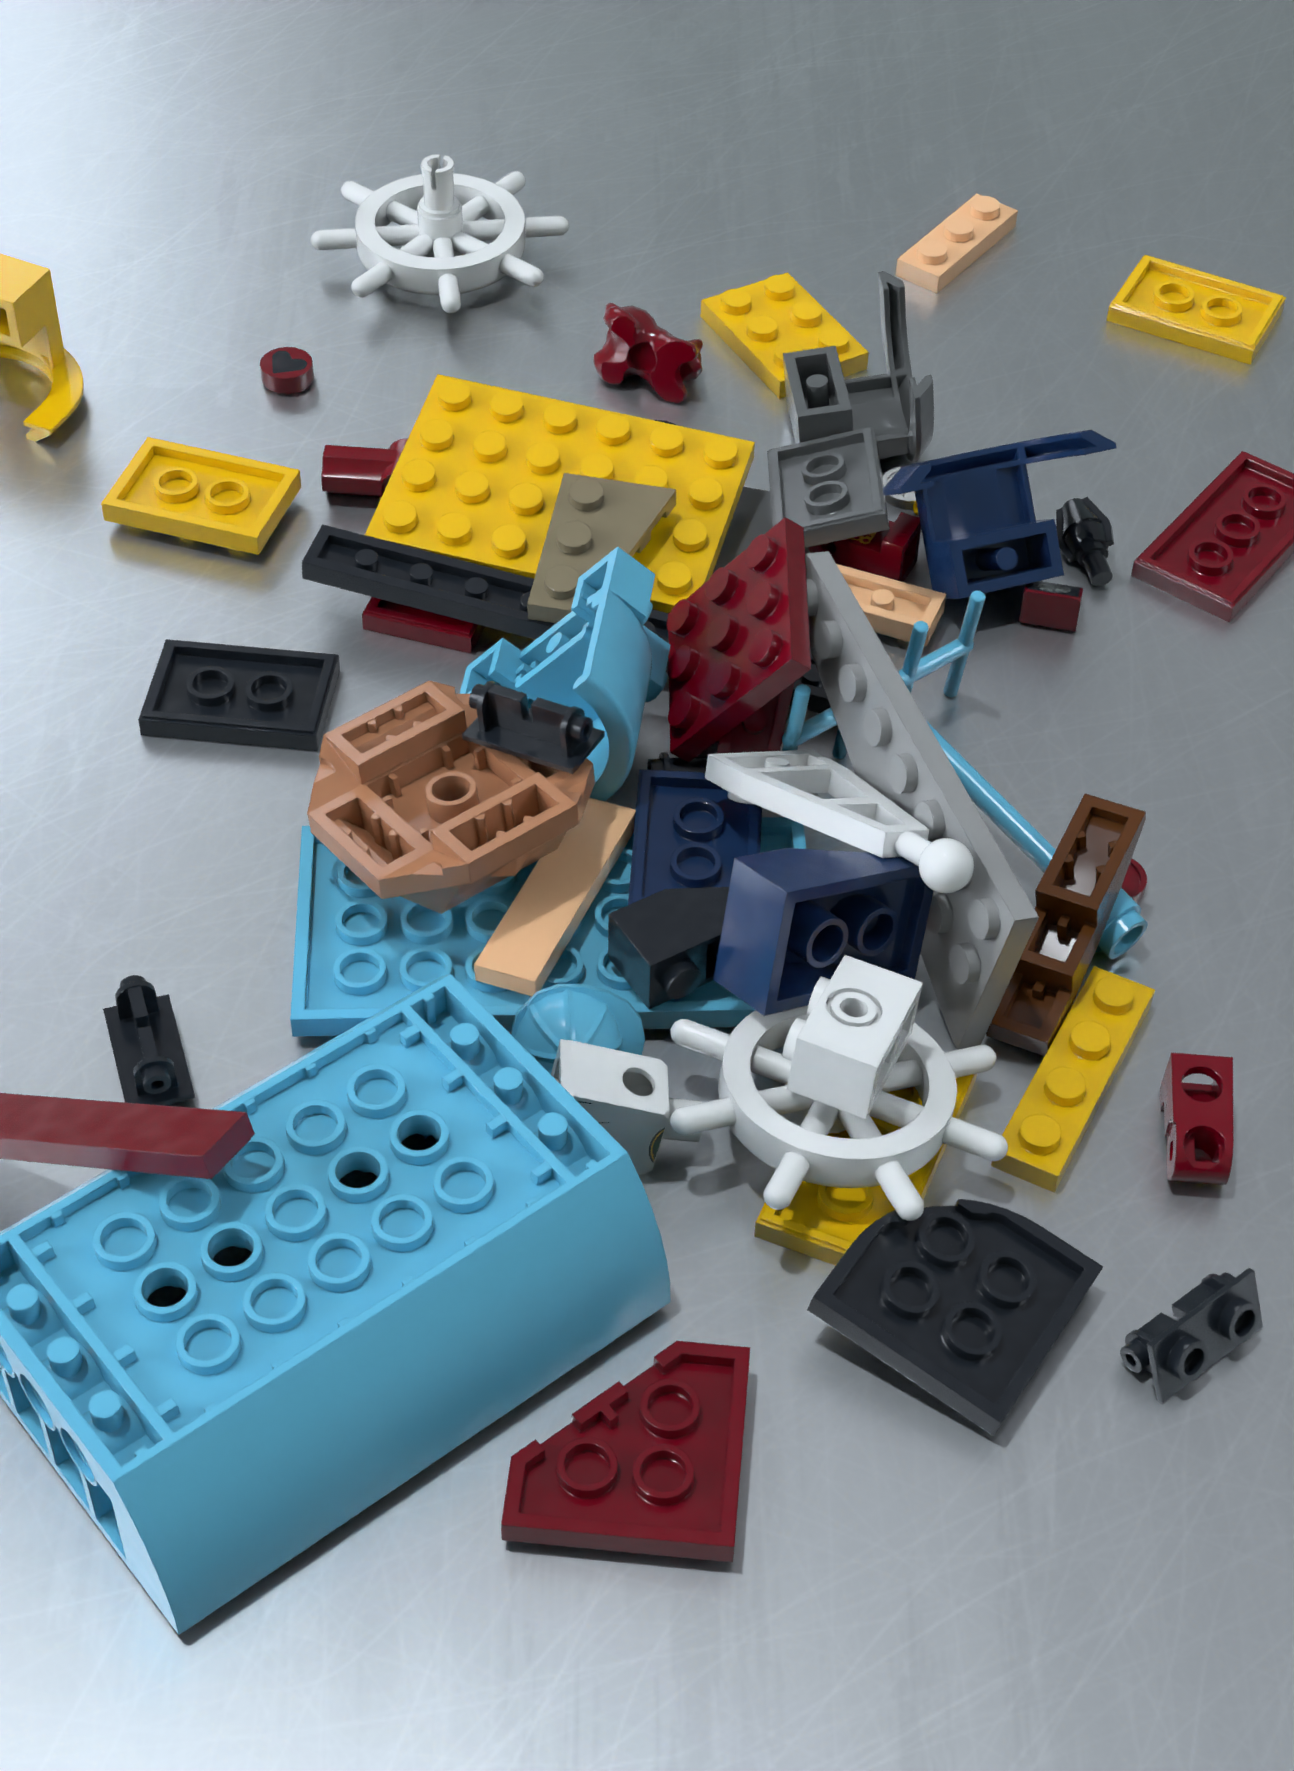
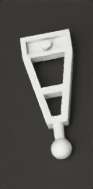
M814 750L708 754L705 779L728 791V798L733 801L758 805L881 858L903 857L919 866V873L923 882L936 892L953 893L959 891L966 886L973 875V857L964 844L950 838L938 839L933 842L928 841L929 829L851 770ZM818 793H829L834 798L822 799L817 797Z

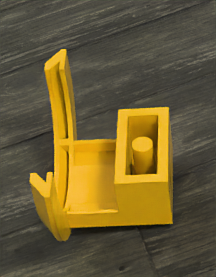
M0 253V358L14 359L30 364L42 371L52 382L51 390L46 399L23 421L24 426L32 428L26 434V439L36 442L52 435L76 410L83 396V375L75 358L63 347L50 269Z

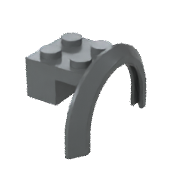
M881 271L878 272L879 299L887 374L844 380L836 346L783 353L787 409L795 443L871 426L875 430L880 460L892 456L906 455L910 462H917L933 437V379L931 375H927L917 385L915 377L912 378L907 338L904 282Z

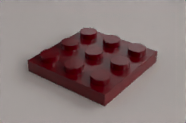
M784 517L765 534L757 536L746 550L725 567L717 569L705 584L688 598L677 602L671 612L668 613L667 629L669 644L671 645L667 668L669 676L668 722L670 724L671 754L687 762L692 761L811 670L804 527Z

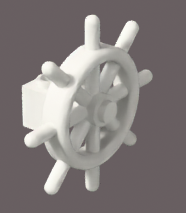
M844 955L831 979L822 976L819 978L808 1006L766 1016L755 1010L746 1016L730 1035L688 1019H680L671 1027V1038L676 1044L722 1061L718 1084L719 1099L676 1109L670 1118L672 1129L680 1135H689L729 1126L738 1140L753 1155L776 1169L764 1190L765 1203L772 1209L782 1210L788 1207L802 1181L836 1188H866L880 1185L897 1214L904 1220L913 1221L923 1214L924 1202L908 1175L926 1165L937 1154L943 1143L990 1161L1001 1160L1008 1151V1143L1002 1135L952 1117L957 1097L956 1078L989 1071L996 1063V1054L987 1045H977L944 1052L926 1031L915 1024L914 1020L923 982ZM784 1047L783 1054L774 1051ZM751 1072L785 1084V1086L758 1091L753 1082ZM915 1087L921 1098L922 1105L887 1092ZM802 1110L805 1114V1118L800 1126L781 1116ZM871 1117L901 1128L882 1135ZM846 1130L850 1138H838L827 1135L828 1133H839Z

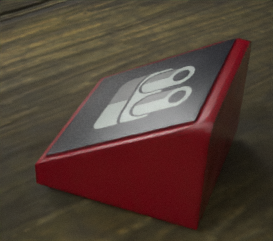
M1043 581L1026 584L1019 622L1076 631L1083 588Z

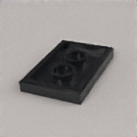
M166 639L138 719L140 733L147 736L318 751L340 672L339 655Z

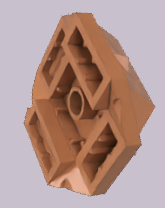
M427 681L323 734L319 754L320 766L313 783L307 815L311 833L381 899L400 896L442 914L509 876H516L519 870L557 850L567 830L580 824L595 784L593 763L586 758L574 774H570L463 740L462 734L478 717L477 710L469 705L470 694H458L453 686Z

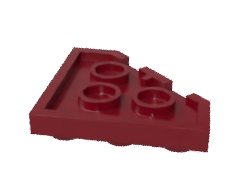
M676 1341L654 1356L653 1365L623 1386L618 1381L572 1413V1422L541 1444L535 1439L512 1455L501 1521L502 1540L733 1562L751 1347Z

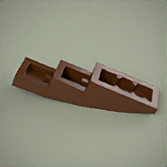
M1086 793L1084 794L1035 890L1036 906L1034 909L1039 918L986 1032L987 1037L1043 1056L1046 1055L1072 1007L1100 942L1146 820L1145 811Z

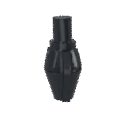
M1088 497L1068 500L1062 508L1056 510V530L1060 551L1069 563L1077 561L1081 567L1086 569L1092 585H1105L1113 577L1106 560L1108 557V547L1114 545L1110 521Z

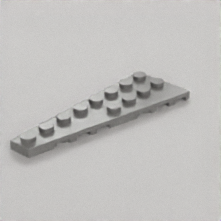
M829 551L806 553L810 651L855 774L929 829L928 841L933 842L943 838L955 839L964 844L973 857L974 871L966 886L953 893L933 892L921 956L950 1036L957 1050L981 1045L1039 916Z

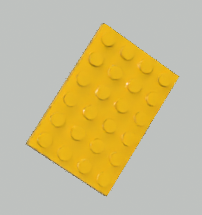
M437 374L365 535L534 579L564 473L676 489V506L667 518L661 517L652 529L651 540L641 553L635 552L633 555L634 559L655 574L650 602L653 605L652 609L669 613L677 602L688 598L712 576L754 459L755 442Z

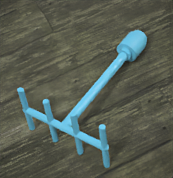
M973 591L971 593L959 637L921 658L929 626L924 621H917L914 624L903 667L898 671L910 693L912 692L914 682L951 663L943 693L951 698L957 695L969 653L974 647L973 639L986 598L983 592ZM800 684L795 688L787 729L782 736V751L798 750L799 745L837 725L831 707L804 722L811 689L805 684ZM928 723L972 801L1044 873L1056 849ZM838 728L832 755L837 759H843L847 755V750ZM1120 888L1095 951H1103L1111 959L1121 956L1133 947L1142 937L1148 926L1147 921L1140 915L1142 908L1122 888Z

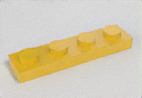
M1096 966L1092 968L1002 1134L1008 1143L1007 1154L1001 1160L992 1161L991 1167L1055 1193L1151 1007L1155 989Z

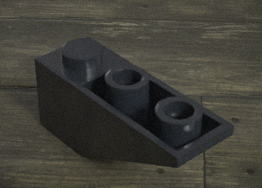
M729 887L664 889L609 913L608 958L648 1009L671 999L683 998L692 993L696 988L713 981Z

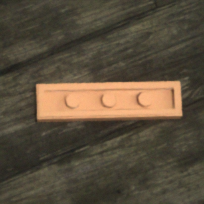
M589 798L580 824L567 830L557 850L538 860L474 963L476 981L528 996H533L535 992L541 990L634 833L636 809Z

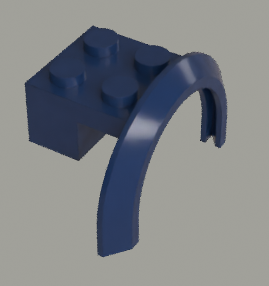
M1085 430L965 452L901 467L882 491L883 495L915 492L932 590L945 593L946 599H961L970 597L973 591L988 593L1064 576L1055 519L1036 520L1026 464L1116 449V442L1093 430Z

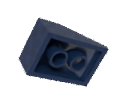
M783 848L736 857L733 863L713 980L763 1016L808 1006L819 978L822 976L831 979L844 955L915 980L934 890L923 882L919 873V866L903 857L881 858L869 852Z

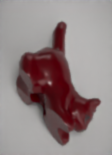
M608 303L603 317L605 324L609 327L606 343L601 350L594 354L593 359L595 369L601 379L609 384H620L627 377L633 375L640 376L649 381L651 387L664 400L673 403H680L685 400L688 392L683 382L696 379L702 372V358L700 354L703 347L702 340L686 341L673 336L665 329L657 326L654 318L646 310L636 306L620 307L614 303Z

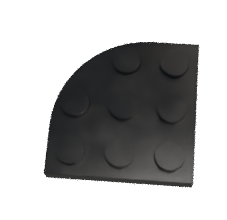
M958 1199L955 1206L925 1207L923 1214L913 1221L902 1219L894 1210L873 1222L847 1249L814 1294L807 1311L994 1436L1096 1280L1103 1266L1044 1227L1018 1213L989 1203Z

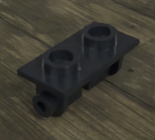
M488 681L485 685L476 684L473 687L469 697V705L477 710L478 717L462 734L463 740L570 774H574L605 737V731L593 728L592 719L585 716L582 708L576 706L568 707L539 697L531 704V708H528L526 693L503 687L494 681Z
M132 975L124 978L120 982V988L115 994L117 1006L104 1008L103 1011L125 1103L164 1106L194 1099L195 1094L169 994L157 997L154 986L142 976Z
M1248 1268L1236 1278L1226 1272L1220 1276L1217 1274L1207 1275L1198 1286L1172 1304L1173 1316L1178 1318V1321L1161 1312L1138 1330H1133L1126 1335V1345L1120 1350L1121 1358L1125 1365L1133 1372L1139 1373L1145 1369L1152 1373L1156 1397L1159 1402L1164 1403L1187 1384L1196 1380L1204 1371L1241 1343L1246 1342L1263 1327L1254 1270Z

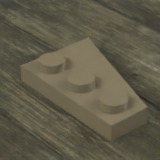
M564 473L527 603L528 619L551 623L559 622L571 612L577 581L582 574L616 547L621 548L632 557L635 552L641 553L651 540L652 529L661 517L667 518L676 506V489Z

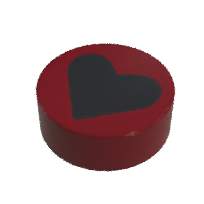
M295 347L276 348L267 352L260 360L262 383L273 392L293 394L306 389L313 382L312 357L302 349Z

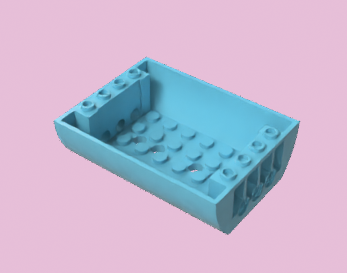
M452 974L438 977L214 1107V1110L247 1112L255 1134L213 1179L108 1169L0 1232V1396L178 1635L671 1302L668 1264L661 1234L641 1179L628 1152ZM415 1133L423 1135L425 1138L432 1135L437 1141L431 1148L419 1151L408 1149L401 1144L406 1137ZM354 1170L373 1172L378 1176L376 1181L363 1188H350L339 1182L344 1175ZM230 1246L247 1248L252 1252V1255L245 1262L236 1266H221L213 1261L214 1256L220 1250ZM164 1286L181 1287L187 1291L185 1297L172 1306L156 1307L147 1302L151 1293Z

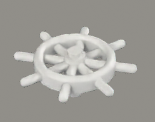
M434 154L422 160V174L395 180L375 191L354 181L345 182L341 188L342 196L346 200L359 205L355 216V228L315 231L311 237V243L317 250L357 248L359 258L368 271L352 282L351 289L355 296L364 298L384 284H388L412 293L440 295L443 310L447 313H455L461 306V293L487 287L501 280L506 275L528 286H539L544 278L542 270L521 260L525 249V238L564 235L569 229V222L564 216L525 218L522 206L513 196L525 186L526 180L521 172L513 171L496 183L475 176L453 173L454 161L446 155L443 158V168H441L440 154ZM481 217H484V218H486V219H488V220H478V219L481 218ZM391 222H395V223L399 224V225H396V226H387V225H389ZM481 240H494V241H493L492 243H490V244H487V243H485V242H483V241H481ZM404 245V246L401 247L400 249H396V248L392 247V246Z

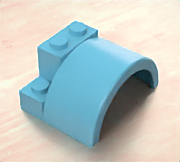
M616 547L578 578L571 612L522 651L504 638L499 640L466 667L460 694H470L476 684L485 685L488 681H494L503 687L526 693L528 708H531V704L537 697L568 707L576 706L582 708L585 716L592 719L593 728L605 731V737L587 757L593 763L595 784L589 798L606 801L614 795L630 773L634 762L645 702L654 700L667 683L668 674L665 671L671 646L644 626L653 608L650 598L655 574L619 547Z

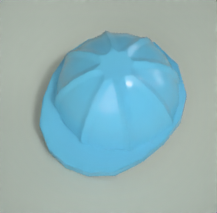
M556 984L535 992L516 1012L511 1030V1035L550 1074L553 1069L560 1039L642 1055L645 1043L641 1017L628 1000L608 990L584 984Z

